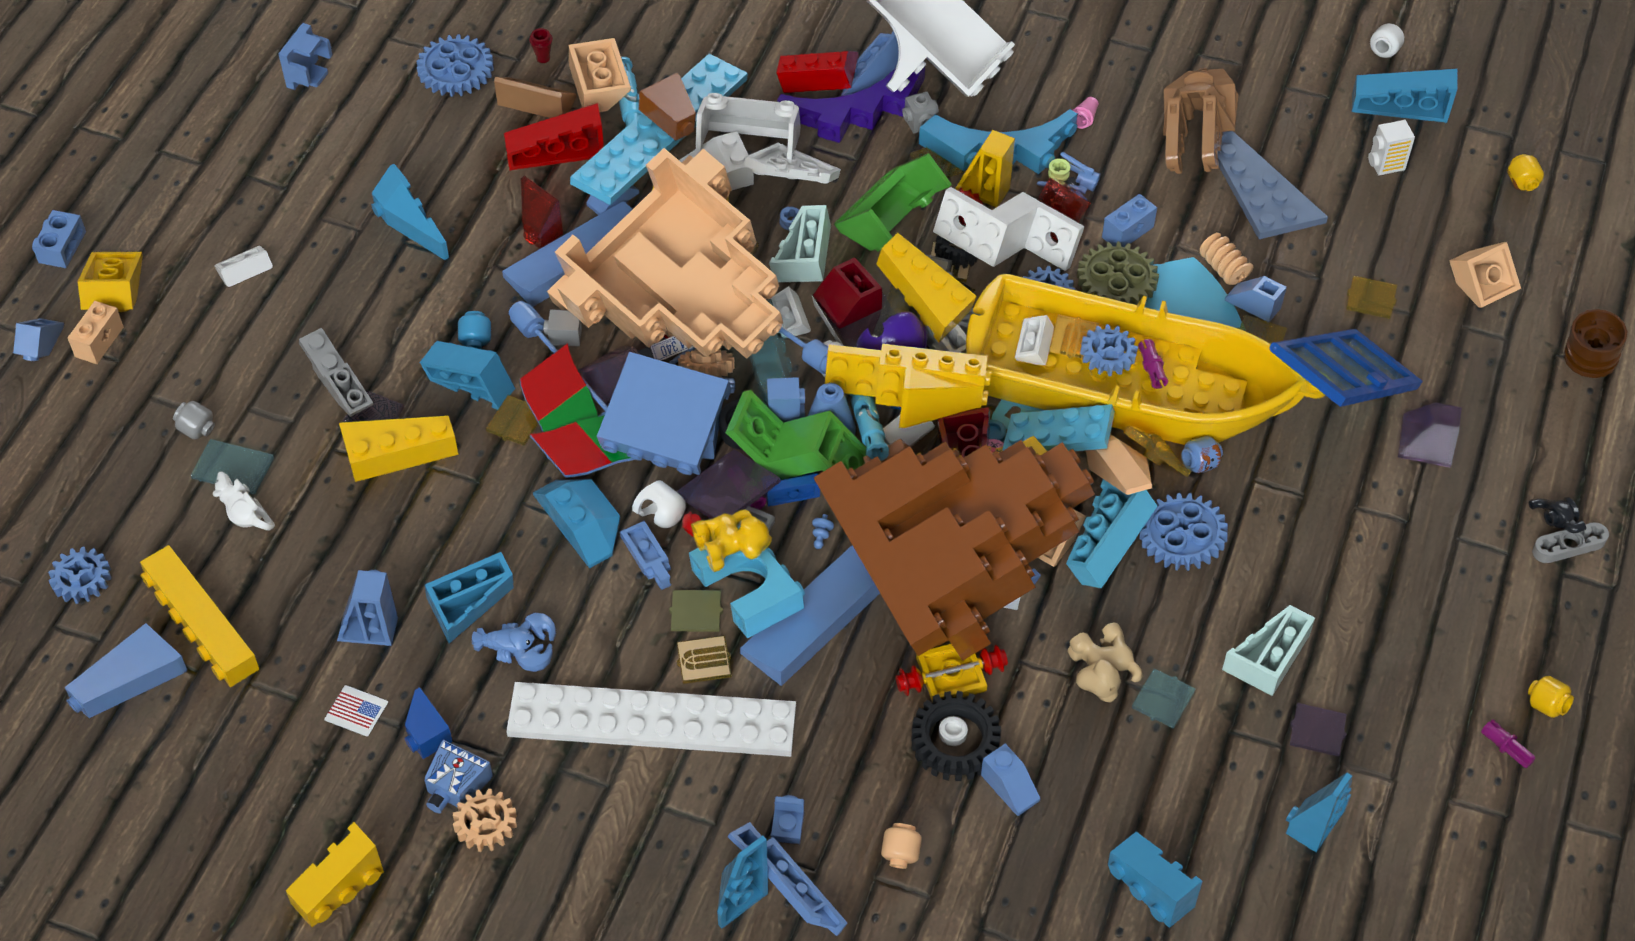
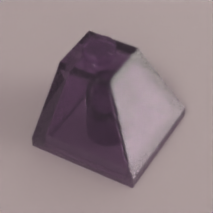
M620 346L578 369L582 378L607 406L610 403L629 352L641 355L634 346Z
M1432 403L1404 413L1398 457L1451 467L1460 429L1462 407Z

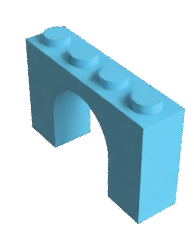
M697 548L689 552L692 571L705 587L740 571L755 572L766 579L758 589L730 603L733 621L747 638L804 609L803 596L805 592L802 585L798 581H793L784 564L780 565L776 561V557L770 548H766L755 559L746 558L741 551L728 555L724 558L725 566L723 569L713 572L709 567L706 558L709 556L707 550L700 551Z

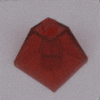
M523 176L521 178L523 236L529 244H534L541 249L563 234L559 200L526 176Z
M1049 178L1037 199L1077 223L1080 222L1090 204L1081 192L1062 180ZM1051 232L1050 236L1058 241L1057 235Z

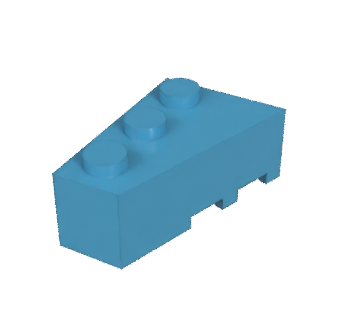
M502 552L425 584L426 598L449 644L514 588L513 574Z

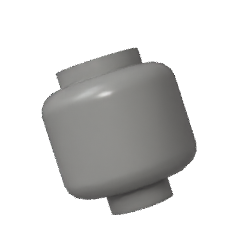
M196 401L183 402L173 416L176 429L194 440L199 439L203 435L207 437L215 426V423L212 422V411Z

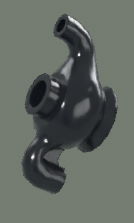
M1565 497L1563 500L1534 499L1528 502L1532 510L1536 508L1545 509L1544 519L1549 526L1565 528L1573 534L1586 530V524L1582 520L1578 521L1580 515L1576 503L1569 497Z

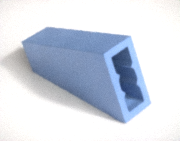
M145 623L65 687L70 697L67 699V702L76 713L82 711L88 718H91L187 671L182 656Z

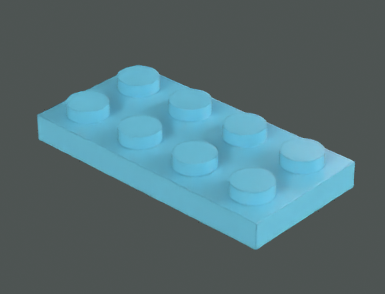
M1095 405L1011 414L1002 450L1032 436H1035L1047 451L1062 442L1068 451L1072 448L1074 451L1107 449L1115 413L1113 405Z

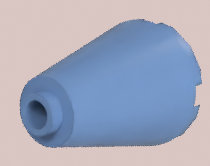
M834 383L823 384L816 393L808 416L831 411L855 436L856 425L842 388Z

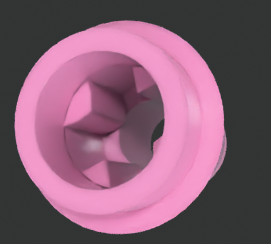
M1094 97L1086 98V100L1073 109L1074 112L1078 113L1077 128L1083 129L1092 125L1099 105Z

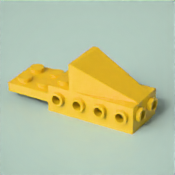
M829 344L825 384H837L845 394L876 397L875 404L901 407L899 428H907L960 412L980 409L981 406H987L988 391L984 390V386L990 385L991 371L986 370L987 356L889 344H882L881 350Z

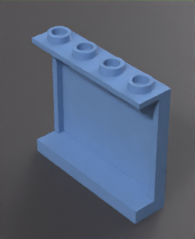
M629 352L597 434L600 446L611 453H616L617 451L626 453L628 457L635 460H642V458L650 460L658 467L666 468L670 466L677 468V471L685 475H692V473L700 475L699 465L724 399L728 400L731 392L729 380Z

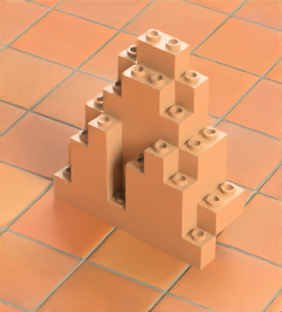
M663 148L646 164L654 189L587 254L580 240L574 235L555 251L565 275L547 293L551 301L558 308L569 310L588 328L593 323H598L605 315L632 340L637 337L648 348L654 343L661 341L664 335H667L669 338L674 336L688 349L694 346L706 358L711 353L717 352L723 345L728 350L733 346L747 359L751 354L759 352L764 342L770 336L776 335L782 327L781 313L766 300L772 298L778 290L777 276L751 254L757 244L751 221L726 200L732 189L725 166L704 149L694 158L689 155L681 163Z

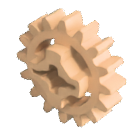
M694 349L691 352H685L686 355H680V358H678V366L716 377L728 376V373H733V369H735L734 357L732 353H727L726 350H718L706 358L697 349Z
M478 789L476 790V797L473 798L469 794L465 795L467 802L465 804L458 802L459 812H453V827L455 833H457L458 840L460 842L465 841L469 849L476 844L478 852H482L484 846H488L490 851H493L494 844L497 842L499 845L504 846V837L512 838L511 828H517L516 809L512 808L511 799L504 800L503 792L501 791L496 796H493L492 789H488L486 795H482ZM500 810L504 814V821L500 818ZM467 819H468L469 822H470V827H471L470 829H468V828L466 827V820H467Z

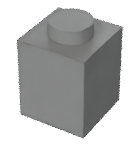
M550 310L549 320H544V335H548L549 341L553 345L565 346L568 343V346H580L582 322L569 310Z

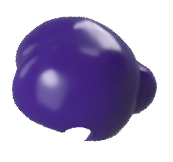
M904 311L892 315L882 323L884 331L880 337H873L869 328H867L859 336L856 343L857 348L881 350L882 344L926 349L928 335L922 321L914 313Z

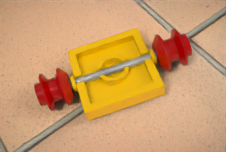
M952 644L932 648L920 656L916 654L920 670L914 665L911 666V672L905 673L902 668L899 669V675H896V684L899 692L904 691L906 696H909L910 689L914 688L918 693H921L923 684H926L932 702L933 696L939 694L940 698L944 699V692L951 691L952 698L956 697L957 691H962L963 697L968 696L969 693L978 694L986 692L987 683L982 669L988 675H992L994 668L1004 672V666L1008 665L1007 655L1004 649L994 645L992 652H988L986 648H983L980 658L973 654L962 661Z

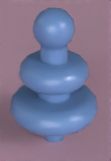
M823 514L822 518H815L812 521V525L816 528L812 532L816 537L814 541L816 549L823 547V539H827L830 536L828 531L834 528V523L827 519L828 515Z

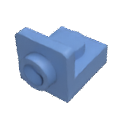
M792 795L775 797L771 838L774 837L777 842L800 844L804 819L803 799H798Z

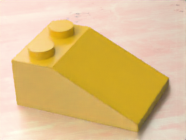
M91 252L78 280L81 310H88L94 301L115 307L118 312L133 309L138 296L143 258L142 252Z

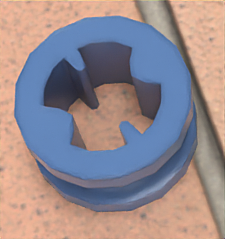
M786 207L781 210L779 222L782 228L789 230L799 209Z

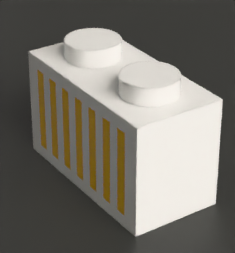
M1406 120L1378 125L1376 135L1373 137L1372 150L1368 156L1369 163L1375 168L1378 176L1406 169L1415 139Z

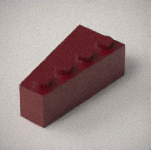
M989 407L968 410L937 419L940 443L946 442L951 450L956 448L963 458L982 446L989 445Z

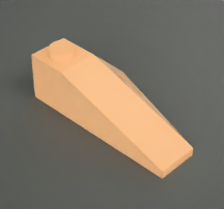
M1110 434L1107 449L1086 450L1089 470L1126 495L1152 488L1147 457Z

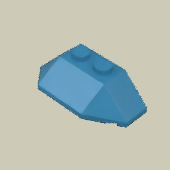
M592 479L555 480L533 492V496L589 569L613 556L620 515Z

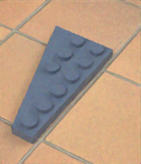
M1223 132L1221 151H1218L1219 168L1258 239L1327 223L1328 216L1235 132Z

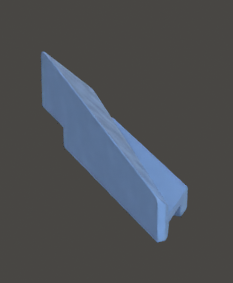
M894 31L891 34L880 33L858 58L851 89H843L842 96L854 94L871 87L884 79L897 66L899 51Z
M750 822L728 835V838L741 850H744L761 837V834ZM775 838L767 840V868L770 881L807 923L828 928L833 934L838 936L848 924L846 920Z

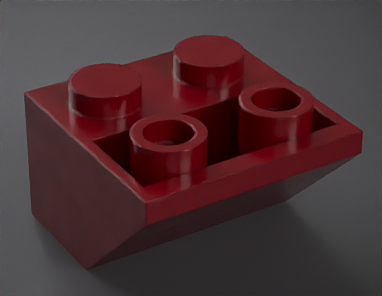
M855 257L833 267L813 294L817 304L839 329L882 309V287Z

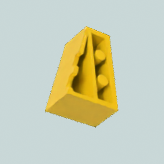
M992 130L955 189L957 191L960 188L963 191L971 189L973 194L979 193L982 202L997 208L1010 189L1015 138Z
M355 822L347 828L351 833L338 846L333 842L327 848L330 854L318 866L312 863L286 889L290 903L311 927L326 921L334 910L342 904L351 902L360 890L367 885L374 884L381 874L384 873L376 845Z

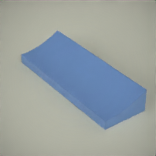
M624 201L620 202L502 271L503 278L527 303L534 307L549 298L547 291L565 275L555 254V251L565 241L574 235L580 240L587 254L633 209Z
M850 546L804 589V609L755 634L740 648L741 655L780 686L789 680L880 594L853 546Z

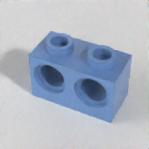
M52 210L48 219L44 221L40 234L34 239L32 249L38 263L67 268L86 233L80 215Z

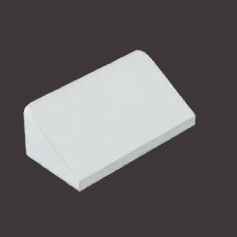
M261 246L215 264V269L228 287L273 267L267 251Z
M789 286L768 299L769 303L781 313L782 327L794 336L811 332L799 296ZM780 332L782 338H788Z
M1047 315L1025 318L1023 320L1015 354L1016 361L1042 366L1046 365L1054 332V325Z
M899 415L883 428L885 433L884 442L890 445L901 438L907 445L912 447L933 430L935 425L932 421H928L907 428H899Z

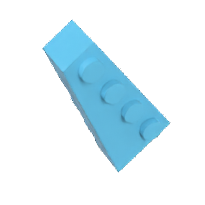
M1103 479L1100 485L1103 490L1100 496H1095L1092 503L1094 506L1091 517H1086L1083 524L1086 529L1083 535L1078 536L1066 563L1082 585L1102 588L1118 563L1122 560L1157 508V504L1147 490L1126 495Z

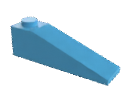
M395 164L390 165L372 191L374 203L371 206L377 217L381 216L387 225L444 260L448 259L449 254L444 237L432 218L426 217L420 199L413 198L409 190L411 185Z
M1345 773L1306 798L1299 808L1294 806L1286 818V821L1289 822L1286 834L1317 852L1346 811L1351 798L1349 793L1351 792L1352 775Z

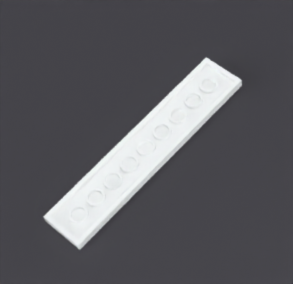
M515 682L507 725V736L791 757L796 701Z

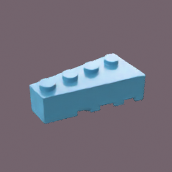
M1457 69L1357 75L1352 92V112L1447 123L1457 92Z

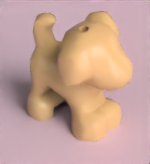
M1118 623L1107 624L1102 629L1105 636L1100 639V643L1103 647L1094 644L1089 635L1083 632L1070 640V647L1068 648V654L1072 660L1077 662L1083 659L1088 664L1087 667L1081 669L1077 674V685L1081 689L1097 695L1100 700L1109 703L1113 702L1118 696V689L1121 683L1118 671L1128 670L1132 674L1131 681L1134 683L1139 682L1143 678L1142 669L1136 664L1131 649L1125 644L1123 631Z

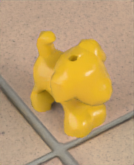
M746 509L740 510L733 515L725 513L713 519L701 520L691 524L696 545L700 551L707 550L709 556L706 558L713 572L723 569L726 556L741 551L746 558L755 559L772 542V537L769 535L766 524L752 516Z

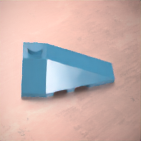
M761 836L742 850L722 872L717 910L718 925L721 928H724L768 894L767 839L764 836Z

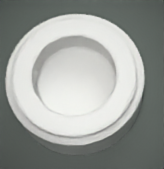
M950 716L941 721L939 737L945 744L957 746L962 744L967 738L968 727L966 722L960 717Z

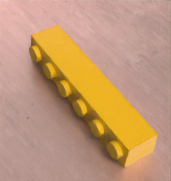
M169 545L140 561L144 571L140 575L148 588L152 586L155 588L156 592L154 594L162 606L168 605L170 608L168 612L176 625L181 623L184 626L182 629L184 635L190 643L194 641L199 646L197 651L205 662L210 660L213 664L211 669L219 681L224 679L229 687H232L259 670L253 652Z

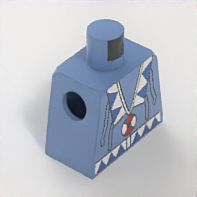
M443 740L424 780L427 791L432 795L426 803L427 807L433 812L440 814L447 803L456 807L458 802L465 804L467 802L465 795L469 794L473 798L476 795V790H481L493 777L490 762Z

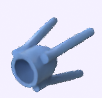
M1061 152L1060 155L1072 163L1070 164V170L1078 173L1076 182L1080 185L1037 182L1038 186L1079 191L1085 194L1087 189L1090 191L1095 190L1100 173L1095 172V169L1087 167L1065 152Z

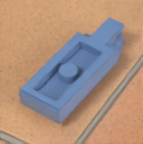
M642 521L620 531L623 542L644 576L646 575L648 580L654 578L661 590L670 587V575L667 571L671 570L668 557L646 522Z

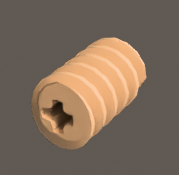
M1216 232L1202 243L1200 254L1217 271L1226 284L1236 285L1250 275L1254 268L1253 264L1247 263V258L1241 256L1240 250H1235V245L1229 243L1228 237H1221V234Z

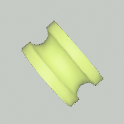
M1064 159L1052 160L1049 164L1048 177L1057 183L1066 181L1070 176L1069 162Z

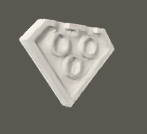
M780 143L746 156L744 166L750 168L757 175L817 181L825 184L837 179L841 170L797 150L794 151L792 160L787 159L788 147Z

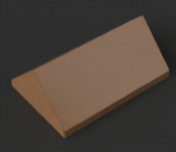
M495 77L494 80L498 105L548 118L568 113L577 96L576 93L512 77Z

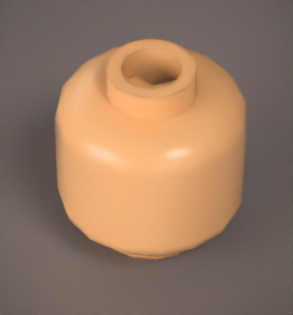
M894 823L891 828L885 830L881 855L890 861L889 865L891 867L906 869L907 864L915 863L919 859L922 837L916 832V827L909 824Z

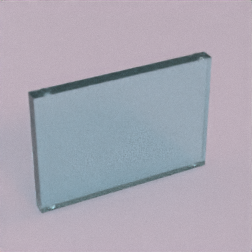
M210 439L190 476L191 479L215 484L218 472H224L229 476L233 485L234 481L238 479L242 485L245 484L249 488L250 494H255L274 456L273 454Z

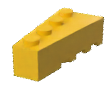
M899 233L881 248L876 263L892 285L896 289L899 288L905 296L904 300L910 307H914L920 315L919 319L925 326H929L934 333L933 337L939 343L971 311L977 296Z
M449 416L339 423L355 482L459 455Z

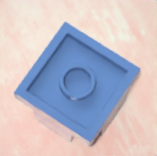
M302 23L278 53L286 87L293 90L299 84L307 87L309 85L318 87L328 74L327 68L315 65V63L318 61V55L328 59L332 57L330 41L327 38L313 34L311 25Z

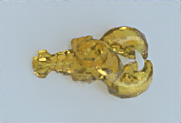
M1132 425L1125 427L1123 433L1146 449L1142 455L1158 466L1164 461L1188 478L1192 470L1184 468L1180 464L1178 457L1162 437L1155 433H1145L1143 430Z

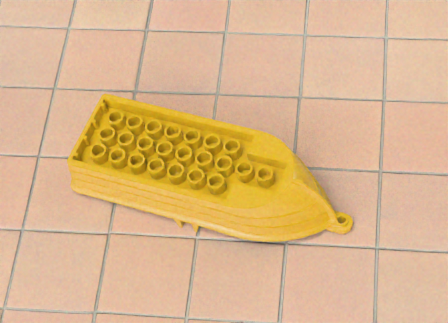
M1001 274L989 283L980 294L973 308V312L976 314L970 316L967 328L966 354L987 356L986 370L991 371L990 385L984 386V390L988 391V396L1042 410L1112 404L1115 411L1112 427L1145 436L1151 434L1153 438L1183 445L1190 440L1202 436H1210L1216 442H1222L1259 425L1272 416L1291 409L1304 396L1315 399L1325 396V394L1270 351L1271 344L1244 330L1222 323L1168 313L1167 303L1163 300L1160 311L1145 307L1146 296H1143L1139 303L1135 305L1011 274ZM1047 315L1054 325V332L1057 319L1077 322L1073 323L1077 326L1081 325L1078 323L1099 326L1102 330L1105 329L1106 324H1109L1112 330L1119 326V332L1128 331V338H1135L1134 345L1138 346L1142 341L1145 348L1147 347L1144 340L1152 339L1158 355L1163 359V370L1168 379V384L1164 386L1162 380H1160L1162 388L1155 389L1152 387L1149 374L1143 368L1142 363L1144 360L1139 348L1137 349L1135 363L1131 364L1129 371L1123 369L1122 375H1118L1116 371L1112 372V376H1108L1107 371H1103L1099 375L1097 368L1090 370V362L1083 363V358L1080 355L1083 336L1086 337L1083 334L1086 333L1085 327H1079L1081 334L1075 356L1072 355H1074L1078 338L1077 332L1072 333L1068 349L1069 355L1066 354L1071 334L1069 330L1075 327L1072 324L1065 328L1068 330L1064 332L1060 353L1050 351L1049 349L1046 365L1042 366L1016 361L1015 354L1023 320L1025 318Z

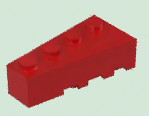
M598 103L505 132L504 139L509 170L590 160L604 147Z

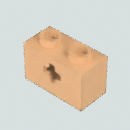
M97 301L93 302L68 336V341L76 358L94 364L99 363L124 328L117 308Z

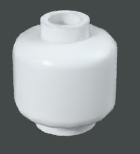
M1383 24L1373 33L1370 39L1372 51L1379 57H1392L1404 44L1405 37L1403 31L1395 24Z

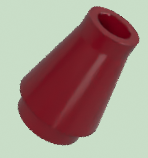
M544 28L535 29L529 38L536 55V60L539 63H547L550 60L553 40L552 35Z

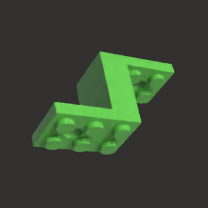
M751 390L742 393L726 430V434L771 478L776 480H783L821 470L824 472L840 461L843 462L847 470L851 467L855 470L865 464L863 457L866 456V447L831 411L783 423Z

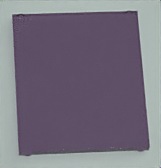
M733 449L677 492L684 498L686 503L713 519L725 513L733 515L740 510L746 509L779 484L781 480L780 477Z

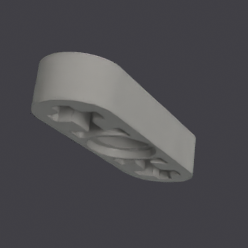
M1593 522L1586 524V530L1573 534L1567 530L1541 536L1536 540L1532 553L1536 560L1542 563H1551L1596 551L1604 547L1609 537V531L1604 525ZM1564 539H1573L1578 546L1569 547L1564 543Z

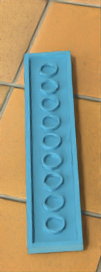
M708 54L681 78L696 112L695 127L697 112L703 98L710 93H719L722 96L729 97L747 81V72ZM642 113L570 177V184L611 205L648 171L646 164L663 148L669 152L683 138L675 141Z

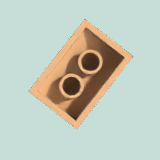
M615 38L568 45L569 67L582 108L598 103L599 112L608 111L631 91Z

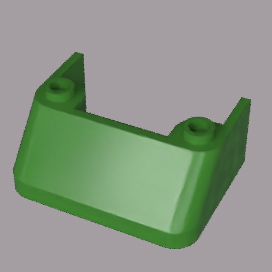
M928 153L887 172L836 220L834 226L841 234L866 249L878 252L893 238L889 232L913 208L921 206V208L926 207L933 201L932 196L936 192L949 188L952 184Z

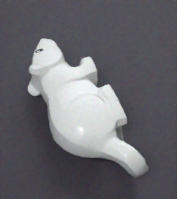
M218 472L213 496H219L220 501L225 504L230 521L243 528L256 526L264 530L273 529L275 527L274 522L259 501L249 495V488L245 484L242 485L238 479L234 481L233 485L227 474Z

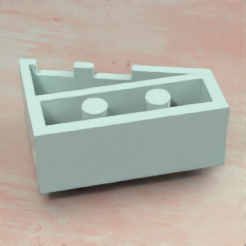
M826 205L802 206L789 227L790 232L785 240L781 241L775 258L772 257L769 262L770 269L777 276L778 282L823 281L831 228Z
M1289 605L1265 623L1262 629L1255 634L1249 635L1235 649L1229 650L1226 653L1222 670L1273 696L1309 638L1315 617Z

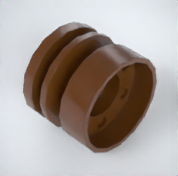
M1601 309L1586 310L1579 314L1572 323L1565 345L1564 358L1566 364L1575 373L1589 378L1605 377L1612 373L1619 363L1621 352L1626 343L1628 331L1625 323L1617 315Z

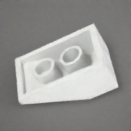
M737 131L714 137L702 145L701 150H706L725 166L732 190L754 184L753 172L750 168L744 166L745 158L749 155ZM695 149L679 161L682 163L689 155L694 158L701 150Z

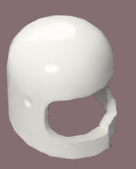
M661 480L645 487L638 494L632 505V511L641 516L655 514L654 523L661 528H670L676 525L682 519L686 509L684 498ZM645 500L653 501L651 505L644 509H641V506Z

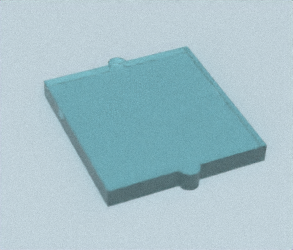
M1153 669L1134 701L1132 708L1149 716L1150 720H1157L1174 729L1196 689L1177 680L1176 676L1171 677Z

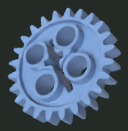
M458 34L456 39H452L448 35L445 41L441 37L439 38V43L431 41V48L424 47V53H419L420 59L417 60L418 76H420V82L425 83L426 89L431 87L433 93L440 90L441 96L446 92H449L451 97H453L455 92H458L460 96H463V91L471 94L473 87L479 90L480 83L487 84L486 78H491V71H494L493 57L490 54V49L485 48L484 42L479 44L477 38L470 41L468 35L464 39H461L460 34Z
M1177 493V499L1174 500L1170 495H1167V502L1165 503L1157 499V508L1140 531L1139 539L1142 540V548H1147V556L1155 555V563L1164 560L1165 568L1173 563L1175 564V570H1178L1180 565H1185L1186 570L1189 571L1190 564H1194L1200 569L1201 561L1211 564V556L1218 558L1219 550L1224 551L1225 542H1227L1228 523H1225V515L1220 514L1219 507L1212 508L1211 500L1202 503V496L1193 500L1191 493L1187 495L1186 499L1182 498L1180 493Z

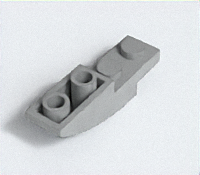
M322 328L299 339V344L311 361L313 370L332 397L350 417L373 405V401L348 363H344Z

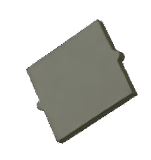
M673 590L672 607L669 608V613L672 614L671 631L720 632V615L723 614V608L720 607L721 590Z

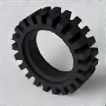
M951 691L944 692V699H941L939 694L933 696L932 703L926 700L923 703V709L919 707L912 725V750L915 751L916 760L918 762L922 760V767L925 770L929 767L932 768L931 774L937 777L939 772L943 773V780L949 781L950 775H955V781H962V775L965 774L967 780L974 779V772H977L979 776L981 775L983 758L999 748L1001 739L999 718L997 715L993 716L994 709L991 706L985 708L986 701L982 698L976 703L974 702V694L969 693L968 698L965 699L963 698V692L957 691L956 697L952 698ZM948 716H960L974 722L980 729L983 739L979 747L972 753L964 756H951L941 752L934 746L929 735L930 730L940 719Z

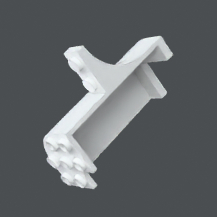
M866 0L889 23L897 39L898 63L891 80L886 85L892 93L896 90L901 92L910 81L907 78L912 72L918 74L926 65L924 62L926 58L966 97L976 96L984 87L982 82L994 77L1001 69L998 65L1003 61L1005 62L1014 53L1011 48L1015 44L1012 41L1006 43L963 0Z

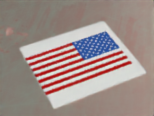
M345 685L324 720L361 735L369 736L388 701Z

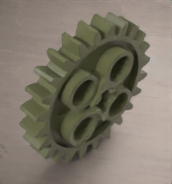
M1120 241L1117 242L1116 246H1112L1110 242H1107L1106 248L1098 244L1097 251L1090 248L1089 255L1083 254L1082 261H1079L1077 270L1078 286L1082 287L1081 292L1137 305L1143 296L1152 298L1154 291L1157 290L1159 274L1157 273L1158 266L1153 265V258L1147 259L1148 252L1139 253L1140 247H1136L1133 250L1130 249V243L1126 244L1125 247H1121Z

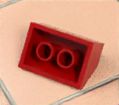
M843 51L780 56L776 74L783 93L851 89L859 55L858 52Z

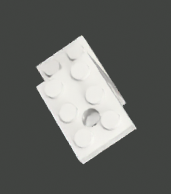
M950 187L945 191L933 232L993 267L1026 248L1066 271L1071 267L1085 226L1024 192L991 210ZM959 216L964 218L966 227L960 224ZM1051 232L1057 235L1058 243L1051 239Z

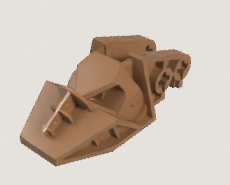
M1200 68L1196 71H1187L1164 88L1163 136H1166L1165 158L1166 166L1170 171H1175L1177 174L1182 173L1181 155L1185 153L1184 141L1189 132L1186 120L1194 118V110L1203 111L1202 161L1204 171L1211 172V169L1219 168L1218 151H1221L1222 135L1226 131H1235L1239 99L1235 83L1224 69L1207 70V68Z

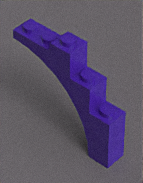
M925 66L918 74L912 72L907 78L910 82L901 92L896 90L892 93L886 87L896 70L895 67L884 79L854 94L825 99L797 98L780 94L777 102L785 100L794 102V105L799 107L800 124L818 129V137L840 143L850 124L873 130L882 111L903 117L902 109L905 108V97L917 94L924 81Z

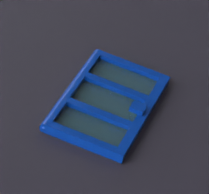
M1357 329L1274 342L1270 345V351L1340 407L1418 390L1423 382Z

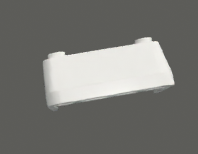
M710 93L703 98L697 112L696 149L701 150L708 130L730 133L737 131L739 134L788 139L787 159L792 160L800 136L799 107L794 105V102L787 100L773 102L726 97L719 93Z

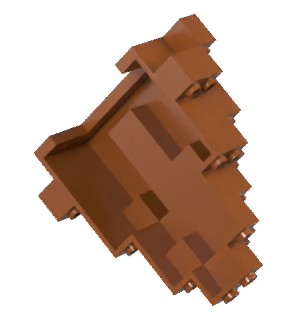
M1022 440L1000 453L997 450L992 453L986 444L964 458L956 448L951 450L946 442L923 456L921 453L915 455L909 446L881 463L877 456L855 470L852 467L847 470L843 462L840 461L814 477L819 489L916 654L920 656L949 640L962 661L991 644L986 636L991 631L983 619L1036 588L1031 580L1035 574L1030 568L1029 563L1080 532L1075 523L1079 518L1073 508L1095 495L1091 487L1094 480L1086 468L1081 471L1078 466L1081 461L1073 448L1068 451L1063 442L1042 455L1036 454L1032 446L1026 447Z

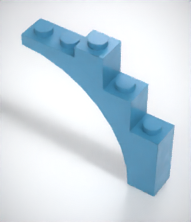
M1069 109L1058 118L1041 126L1026 130L1000 132L1015 138L1012 166L1017 160L1037 174L1045 168H1049L1050 162L1055 159L1054 151L1059 148L1067 137H1071L1076 132L1078 113ZM935 114L920 127L919 144L964 172L991 132L966 128L951 123Z

